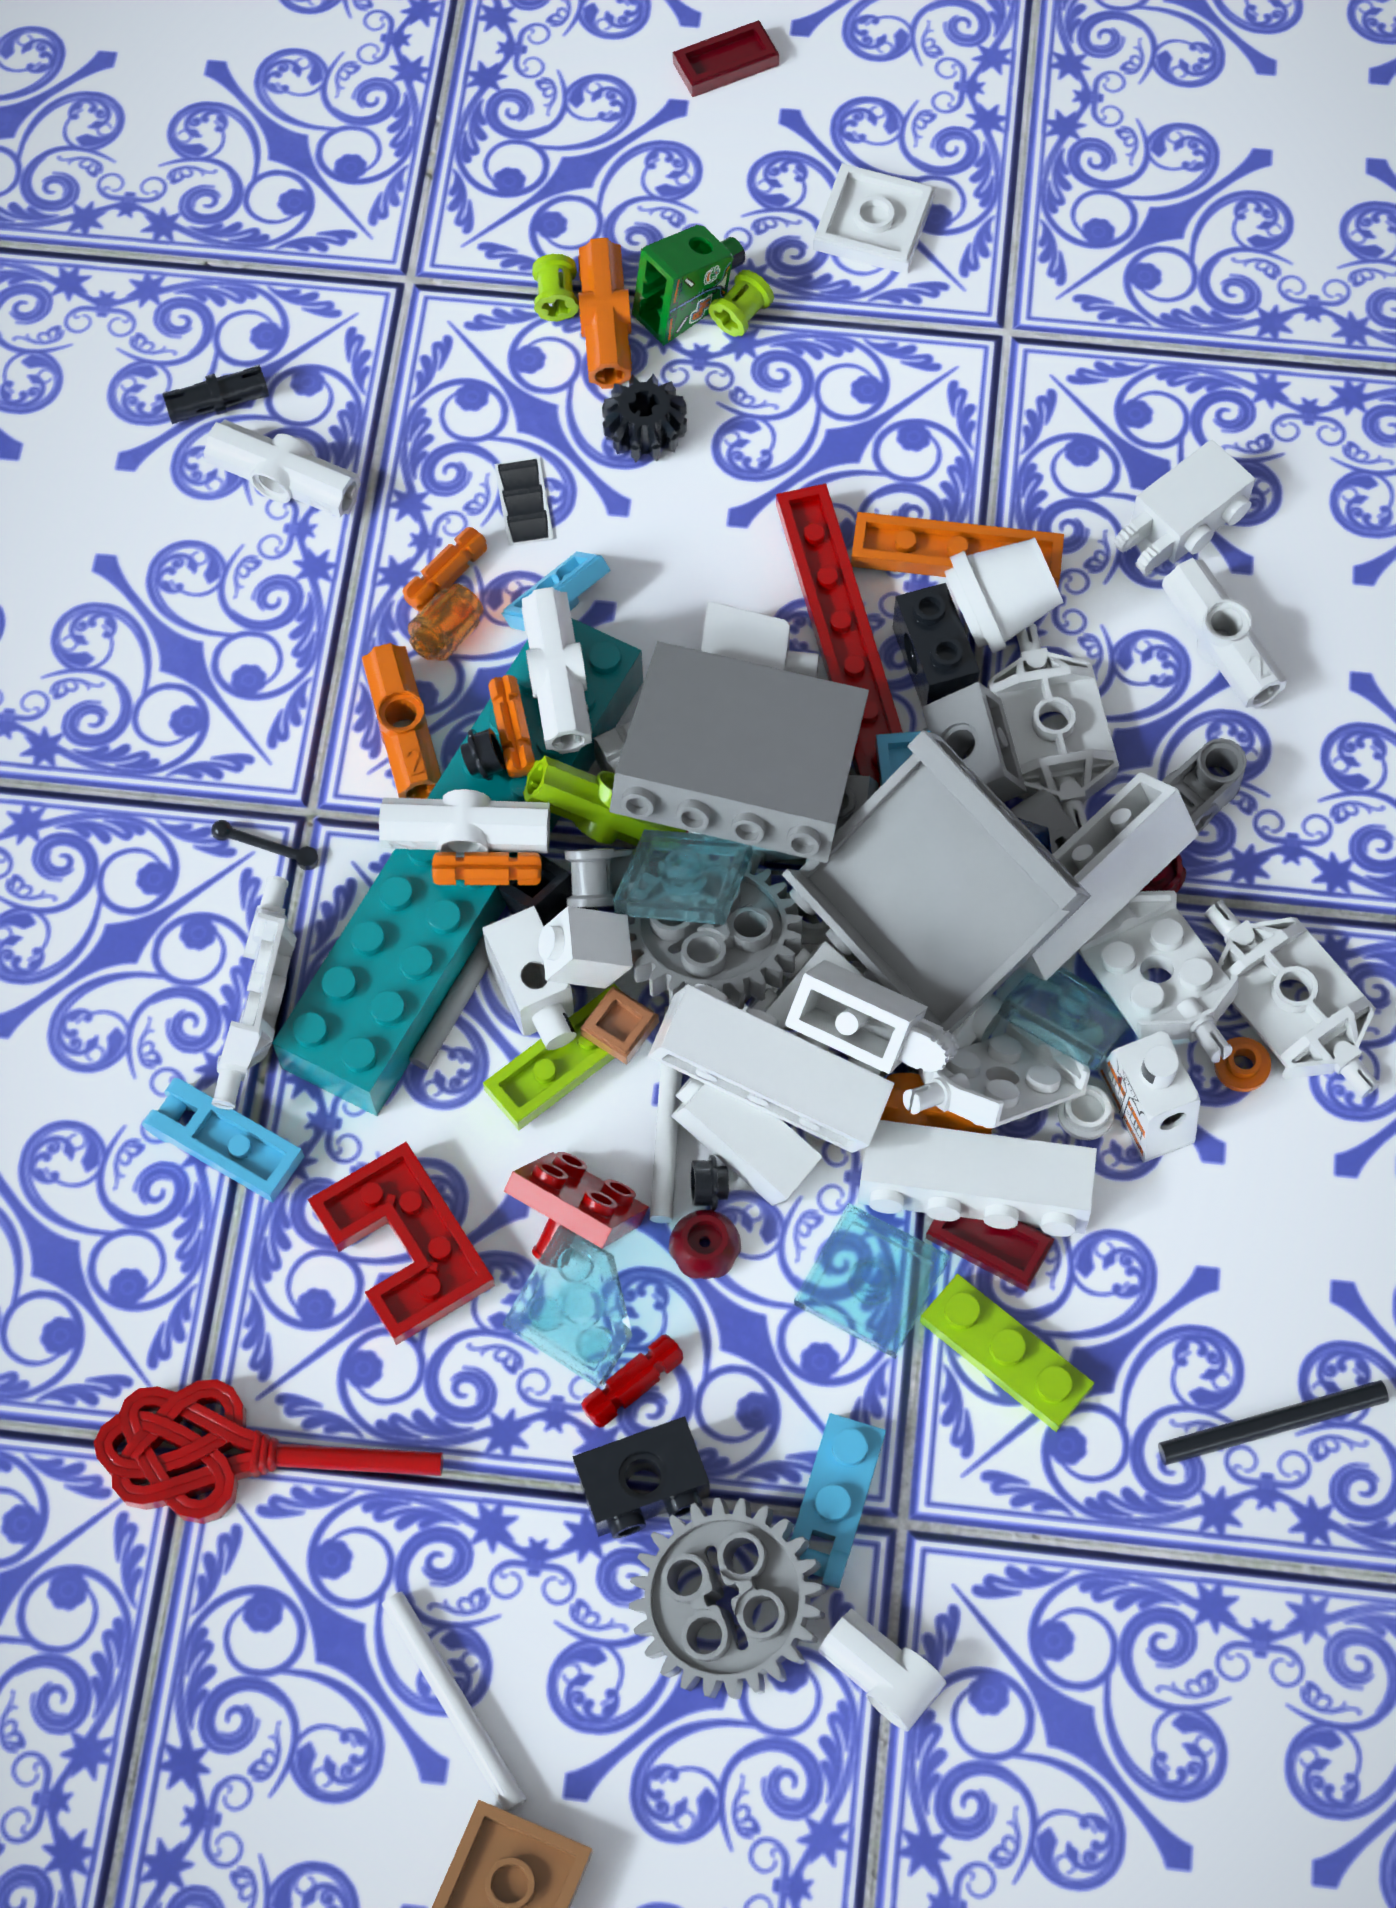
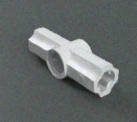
M223 420L221 423L216 422L207 435V444L203 452L206 462L250 480L258 492L273 501L287 503L293 498L339 518L344 514L348 515L356 503L358 490L361 485L359 474L315 457L303 442L293 436L277 434L271 439L228 420Z
M1194 558L1186 560L1178 564L1170 574L1164 577L1162 587L1196 635L1197 650L1200 657L1207 663L1218 667L1245 708L1254 707L1256 709L1270 702L1279 692L1285 689L1287 684L1286 678L1251 629L1252 617L1249 610L1242 603L1229 598L1203 559L1194 560ZM1216 630H1225L1231 633L1232 636H1223L1217 633Z
M553 587L536 589L528 597L522 598V615L525 634L529 644L526 656L533 698L538 699L546 750H554L560 754L577 752L583 746L592 743V729L588 705H586L584 691L587 690L581 645L580 642H575L567 592L557 591Z
M468 789L447 792L443 795V799L383 797L379 813L381 848L456 852V857H464V852H537L548 854L550 844V803L492 801L486 794Z

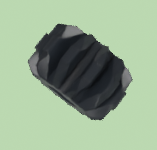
M654 373L647 382H639L632 374L629 380V387L614 383L611 398L604 399L602 405V417L604 418L602 422L603 434L606 436V440L613 441V448L616 450L617 455L631 450V457L635 463L642 454H650L657 462L661 456V449L675 453L678 446V438L685 437L687 432V418H685L687 414L686 402L683 396L676 395V388L672 381L658 386V379Z

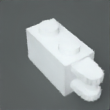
M1210 439L1136 496L1131 522L1121 529L1114 538L1113 545L1120 552L1124 553L1146 538L1152 545L1141 553L1135 563L1136 567L1143 574L1153 571L1155 567H1158L1167 559L1174 564L1188 552L1194 555L1210 542L1214 532L1225 523L1232 526L1245 516L1252 504L1249 499L1256 478L1217 442Z
M823 960L804 974L785 1026L888 1074L902 1062L916 1069L922 1068L923 1072L929 1071L931 1074L935 1071L937 1073L946 1066L945 1064L955 1058L954 1056L958 1053L957 1048L959 1047L957 1045L958 1039L954 1037L955 1034L949 1033V1030L944 1031L943 1027L924 1019L927 1006L827 960Z

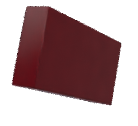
M759 20L672 52L673 65L692 98L779 66V53Z
M960 1217L955 1221L934 1219L926 1232V1239L1026 1292L1029 1290L1055 1240L1021 1221H1018V1225L1014 1228L998 1229L988 1226L983 1220Z

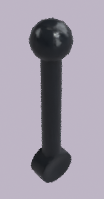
M218 820L212 825L211 833L218 841L232 839L296 860L298 866L303 870H312L318 865L317 851L312 847L306 846L299 850L233 829L226 820Z

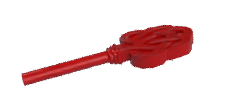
M218 1379L198 1380L178 1392L158 1386L138 1388L124 1399L119 1414H116L101 1426L94 1440L96 1457L111 1475L112 1489L127 1506L143 1510L168 1506L184 1521L205 1524L223 1517L235 1503L238 1480L252 1476L257 1478L261 1475H266L268 1472H274L277 1467L442 1476L444 1459L443 1452L279 1443V1440L275 1437L271 1438L268 1434H263L259 1430L253 1431L246 1428V1408L235 1389ZM212 1403L221 1405L225 1409V1417L203 1405ZM183 1420L208 1434L202 1437L180 1423ZM126 1439L127 1445L119 1456L117 1447ZM163 1441L179 1448L158 1456L154 1451ZM233 1447L245 1452L229 1458L223 1455V1453ZM201 1465H205V1467L193 1470ZM147 1483H150V1485H145V1486L135 1485V1484H147ZM212 1491L208 1497L201 1500L191 1499V1497Z

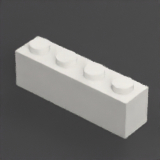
M1139 772L1052 854L1091 897L1020 966L1021 968L1047 981L1199 835L1177 788Z
M687 984L674 994L648 1057L851 1153L870 1146L895 1084L879 1076L881 1070L854 1057L845 1060L829 1052L830 1046L807 1035L798 1033L795 1036L778 1028V1020L766 1012L753 1008H748L745 1012L726 1003L727 996L711 986L695 984L693 987Z
M880 1120L870 1146L864 1149L858 1204L869 1205L873 1210L887 1214L899 1213L902 1210L922 1212L940 1221H955L960 1217L980 1219L988 1226L998 1229L1014 1228L1018 1225V1221H1021L1031 1227L1041 1228L1046 1234L1058 1237L1071 1236L1074 1233L1085 1234L1092 1208L1097 1148Z

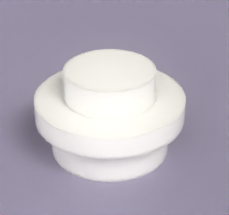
M1087 1085L1085 1095L1060 1103L1057 1114L1061 1127L1070 1136L1079 1140H1094L1102 1137L1111 1128L1115 1116V1108L1106 1092L1096 1086Z

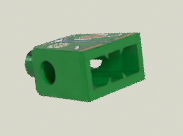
M695 225L641 248L632 315L663 346L671 342L709 314V305L713 300L723 298L727 294L731 270L745 262V252L742 245L734 237H728L720 242L705 226Z

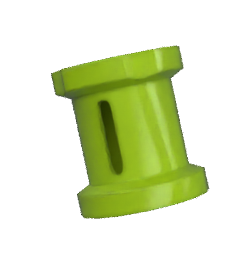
M554 253L547 254L538 258L533 263L532 275L534 280L538 282V296L534 300V310L541 319L558 322L572 318L578 312L579 301L573 293V280L577 274V266L575 261L569 256Z
M741 270L735 276V285L723 298L713 300L709 305L708 310L711 318L721 330L733 337L743 336L748 330V322L760 309L768 308L774 300V294L769 284L757 273L750 270Z

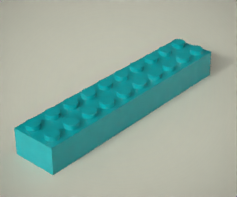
M571 618L575 642H580L587 683V690L584 691L586 705H588L592 743L572 753L560 754L554 750H546L538 699L533 698L526 656V650H529L528 640L505 675H513L517 678L535 761L548 756L588 773L596 760L593 738L616 727L643 683L642 650ZM490 698L471 729L478 733L491 728L502 749L493 703ZM468 734L462 744L468 743ZM460 746L427 799H443V795L447 792L468 789L482 792L489 796L492 801L526 802L523 791L526 786L527 776L512 778L508 775L507 769L493 774V780L490 781L484 779L480 773L472 776L465 765ZM551 812L550 833L561 817ZM395 849L272 1042L282 1069L375 1116H378L410 1064V1055L482 937V928L489 925L491 921L497 922L506 907V903L497 888L500 885H465L464 880H457L456 885L435 884L432 878L433 855L439 852V850ZM509 852V857H517L518 853Z

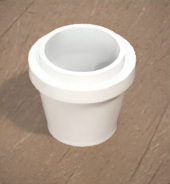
M1035 537L1030 540L966 555L965 551H962L950 557L953 568L944 571L978 648L989 645L992 654L1007 648L1005 642L1058 605L1064 603Z

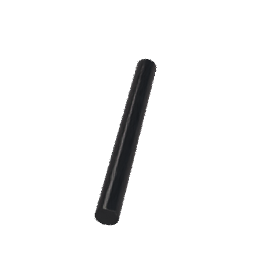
M1382 1380L1374 1381L1159 1442V1454L1163 1464L1166 1466L1388 1403V1392Z

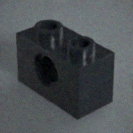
M942 583L895 596L892 629L921 706L928 705L978 682L980 670L947 584Z
M685 1416L572 1456L575 1472L598 1537L611 1533L613 1538L632 1535L646 1527L645 1520L666 1512L669 1517L671 1515L676 1517L687 1515L690 1513L691 1504L696 1503L702 1507L701 1500L710 1497V1482ZM638 1471H650L659 1477L660 1483L658 1487L647 1494L635 1493L627 1485L629 1478Z

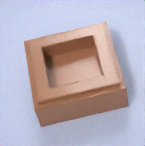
M612 986L581 1026V1036L627 1065L659 1023V1015Z

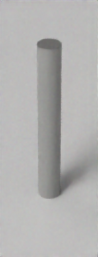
M484 935L480 938L409 1057V1060L421 1069H429L489 967Z

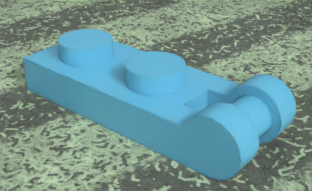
M173 1078L164 1091L167 1098L158 1111L152 1109L142 1122V1126L156 1138L175 1145L273 1203L303 1160L304 1154L302 1149L235 1110H225L213 1106V1098L181 1079ZM185 1110L195 1112L186 1127L177 1122Z
M829 1413L790 1541L803 1536L810 1542L812 1535L833 1541L834 1544L830 1555L807 1548L800 1556V1559H816L819 1561L821 1568L813 1573V1575L823 1577L822 1584L839 1589L886 1430Z

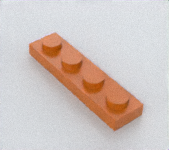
M857 512L851 565L856 568L946 577L944 571L953 568L950 557L965 551L966 555L1030 540L1035 537L1058 588L1064 534Z

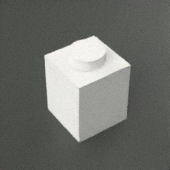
M567 906L541 929L538 947L539 954L544 959L546 981L606 989L633 967L628 915Z

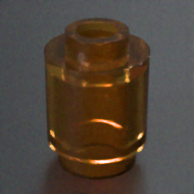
M452 584L449 589H440L408 624V632L411 636L409 642L412 648L427 660H448L479 626V617L484 612L482 603L471 590L463 585Z

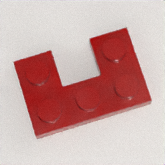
M407 1141L308 1199L311 1209L338 1252L388 1223L413 1263L365 1291L369 1303L395 1345L400 1344L496 1286L493 1276Z

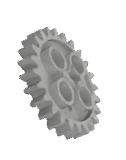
M702 854L699 866L694 867L684 857L679 858V871L672 872L669 868L661 865L658 867L659 882L643 877L641 879V893H629V908L622 909L621 914L628 915L634 980L636 983L649 980L650 995L653 997L667 989L669 991V1005L674 994L687 984L693 987L695 984H705L718 989L727 996V1000L731 999L739 1009H743L745 994L750 993L755 998L763 1001L765 999L766 984L780 989L783 986V972L793 973L795 970V956L801 951L802 916L797 915L798 905L792 898H787V884L785 882L771 885V870L766 869L756 876L753 875L751 860H746L737 869L731 867V858L727 854L721 859L719 865H711L708 855Z
M721 1498L714 1499L712 1515L709 1516L701 1506L693 1503L690 1507L692 1522L686 1524L678 1517L671 1515L669 1521L674 1534L667 1538L653 1532L651 1537L660 1549L657 1555L639 1553L637 1557L650 1570L648 1576L632 1577L630 1580L631 1584L645 1590V1598L629 1603V1609L646 1614L647 1617L645 1621L633 1629L634 1634L641 1637H654V1640L644 1651L645 1656L655 1659L666 1655L667 1658L661 1667L660 1673L668 1678H671L683 1669L680 1687L685 1690L692 1691L701 1678H703L704 1696L715 1699L722 1683H725L729 1697L735 1700L740 1699L744 1681L748 1682L755 1693L763 1694L765 1693L763 1675L769 1673L776 1680L785 1682L787 1680L786 1673L781 1663L787 1658L792 1662L803 1665L805 1660L796 1648L799 1641L817 1643L818 1641L814 1633L805 1627L808 1620L825 1618L826 1613L810 1605V1598L826 1593V1587L815 1582H809L808 1576L821 1568V1564L816 1559H800V1556L809 1547L810 1542L803 1536L788 1542L787 1539L792 1532L794 1524L784 1518L771 1528L773 1510L765 1505L751 1518L750 1502L739 1498L735 1505L733 1514H730L726 1502ZM744 1544H755L759 1555L757 1564L748 1573L737 1574L733 1568L732 1560L734 1553ZM710 1547H715L717 1550L718 1565L723 1582L727 1586L739 1591V1595L731 1599V1606L748 1641V1647L745 1650H740L738 1646L737 1632L732 1614L728 1610L716 1605V1601L724 1597V1591L717 1573L707 1556V1550ZM696 1564L702 1571L701 1585L693 1594L682 1596L677 1584L679 1574L687 1566ZM763 1601H775L779 1612L777 1623L766 1632H757L752 1620L755 1608ZM717 1622L722 1631L721 1643L713 1652L702 1654L697 1646L698 1632L705 1624Z

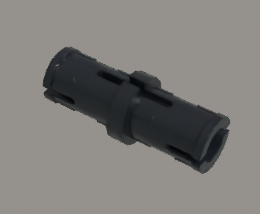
M260 365L217 378L215 374L205 376L206 381L162 393L172 425L215 411L217 415L227 413L226 408L250 400L269 397Z

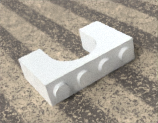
M826 941L811 952L802 947L801 951L795 956L794 972H783L788 978L783 983V986L776 993L767 988L765 990V999L763 1001L756 999L750 1008L772 1015L779 1022L778 1028L791 1031L794 1029L785 1026L803 976L807 971L823 960H827L855 974L864 976ZM881 1070L879 1076L885 1077L888 1075V1073ZM690 1077L676 1094V1097L682 1103L671 1116L772 1206L787 1200L823 1157L783 1120Z

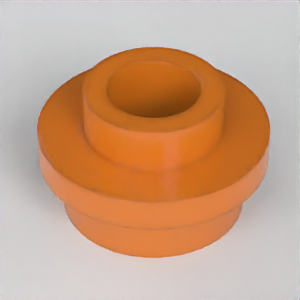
M1235 1037L1227 1040L1233 1050L1226 1059L1223 1060L1220 1056V1062L1214 1063V1070L1218 1079L1227 1088L1237 1092H1249L1261 1087L1266 1082L1271 1071V1058L1266 1048L1258 1041L1247 1037ZM1237 1056L1247 1057L1252 1061L1253 1067L1242 1069L1235 1064L1234 1058Z

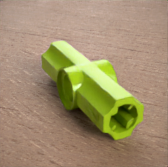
M544 756L539 761L536 760L534 766L528 772L526 786L523 791L525 801L550 803L551 813L573 821L582 833L597 842L612 844L616 839L668 858L671 854H677L686 840V830L610 813L615 773L601 771L595 776L548 756Z

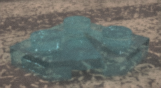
M560 1225L502 1325L596 1388L605 1384V1381L632 1338L631 1327L614 1255Z

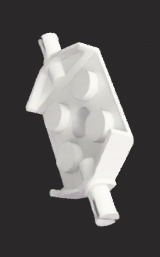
M1033 623L1028 626L1027 631L1025 628L1016 635L1021 651L1020 658L995 674L988 681L987 688L1002 701L1027 793L1017 797L1027 799L1041 789L1047 790L1058 800L1067 816L1080 829L1087 822L1083 804L1117 777L1119 763L1092 664L1086 660L1050 653L1047 648H1041L1037 626ZM1046 712H1058L1067 719L1068 724L1062 729L1052 730L1045 727L1039 717Z
M279 876L266 877L261 904L256 908L243 957L254 959L247 986L249 993L245 1008L242 1010L239 1022L231 1021L222 1055L218 1056L217 1060L219 1077L212 1105L220 1109H235L241 1081H244L249 1068L266 1059L273 1041L274 1027L283 998L290 959L297 940L287 925L286 909H283L289 881Z
M1174 890L1140 891L1078 950V953L1139 1039L1165 1030L1171 1040L1189 1039L1191 1043L1198 1040L1209 1055L1210 1060L1213 1063L1220 1062V1056L1223 1060L1232 1053L1233 1048L1217 1029L1216 1022L1235 999L1238 992L1239 978L1236 974L1232 975L1231 979L1227 977L1177 909V894ZM1151 968H1161L1169 972L1171 978L1165 982L1156 983L1146 980L1142 974Z
M1223 900L1216 902V905L1213 904L1205 912L1204 916L1224 936L1226 946L1218 964L1229 979L1234 974L1239 978L1238 992L1231 1004L1285 1066L1282 1073L1284 1079L1332 1074L1336 1071L1337 1074H1342L1361 1099L1365 1098L1368 1093H1372L1380 1085V1082L1374 1078L1359 1060L1362 1054L1359 1046L1376 1010L1373 1004L1298 918L1289 917L1250 923L1248 920H1245L1241 923L1224 904ZM1291 979L1300 981L1307 987L1309 998L1303 1001L1289 1000L1282 994L1280 983Z
M1014 1013L1010 1014L1004 1034L957 1049L958 1053L954 1056L955 1058L945 1064L946 1066L937 1073L933 1071L930 1074L929 1071L923 1072V1069L919 1068V1075L924 1085L904 1092V1106L908 1111L911 1109L912 1114H917L922 1110L937 1106L943 1112L950 1111L970 1120L975 1125H981L986 1128L998 1127L1085 1095L1091 1071L1083 1053L1099 1049L1101 1046V1036L1097 1030L1093 1031L1094 1027H1087L1084 1030L1069 1034Z

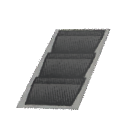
M540 457L494 464L508 546L554 539Z

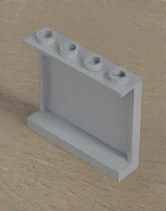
M657 641L615 771L609 812L828 863L869 690Z
M922 730L907 746L913 754L834 834L828 863L809 859L800 870L786 869L782 876L793 887L789 892L793 901L807 914L813 916L817 913L830 927L826 935L833 945L847 956L853 953L867 968L863 972L864 978L927 1006L924 1019L943 1027L944 1031L949 1030V1033L952 1034L1091 895L939 735Z

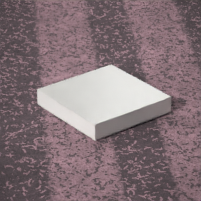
M842 163L814 235L813 250L907 274L934 201L936 187Z

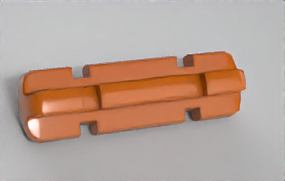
M473 527L465 528L454 538L455 545L448 544L420 571L423 575L421 578L415 576L403 588L402 592L405 601L416 611H425L436 600L434 597L435 593L442 594L470 567L467 564L469 560L475 562L487 551V540Z
M513 675L495 677L490 680L488 687L493 703L505 766L510 777L520 778L527 776L534 766L535 758L517 678Z
M437 852L433 855L432 878L437 885H456L457 880H464L465 885H509L510 880H518V885H537L541 881L542 862L541 856L537 852H518L517 857H509V852H464V857H456V852Z

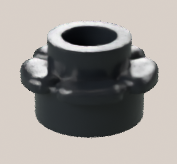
M491 728L478 733L474 729L469 730L468 743L461 745V753L465 765L472 776L480 773L484 779L488 781L493 780V774L506 769L499 741Z
M709 1155L708 1160H695L691 1162L690 1187L693 1206H709L710 1210L715 1211L718 1206V1200H728L727 1166H717V1160L714 1155Z

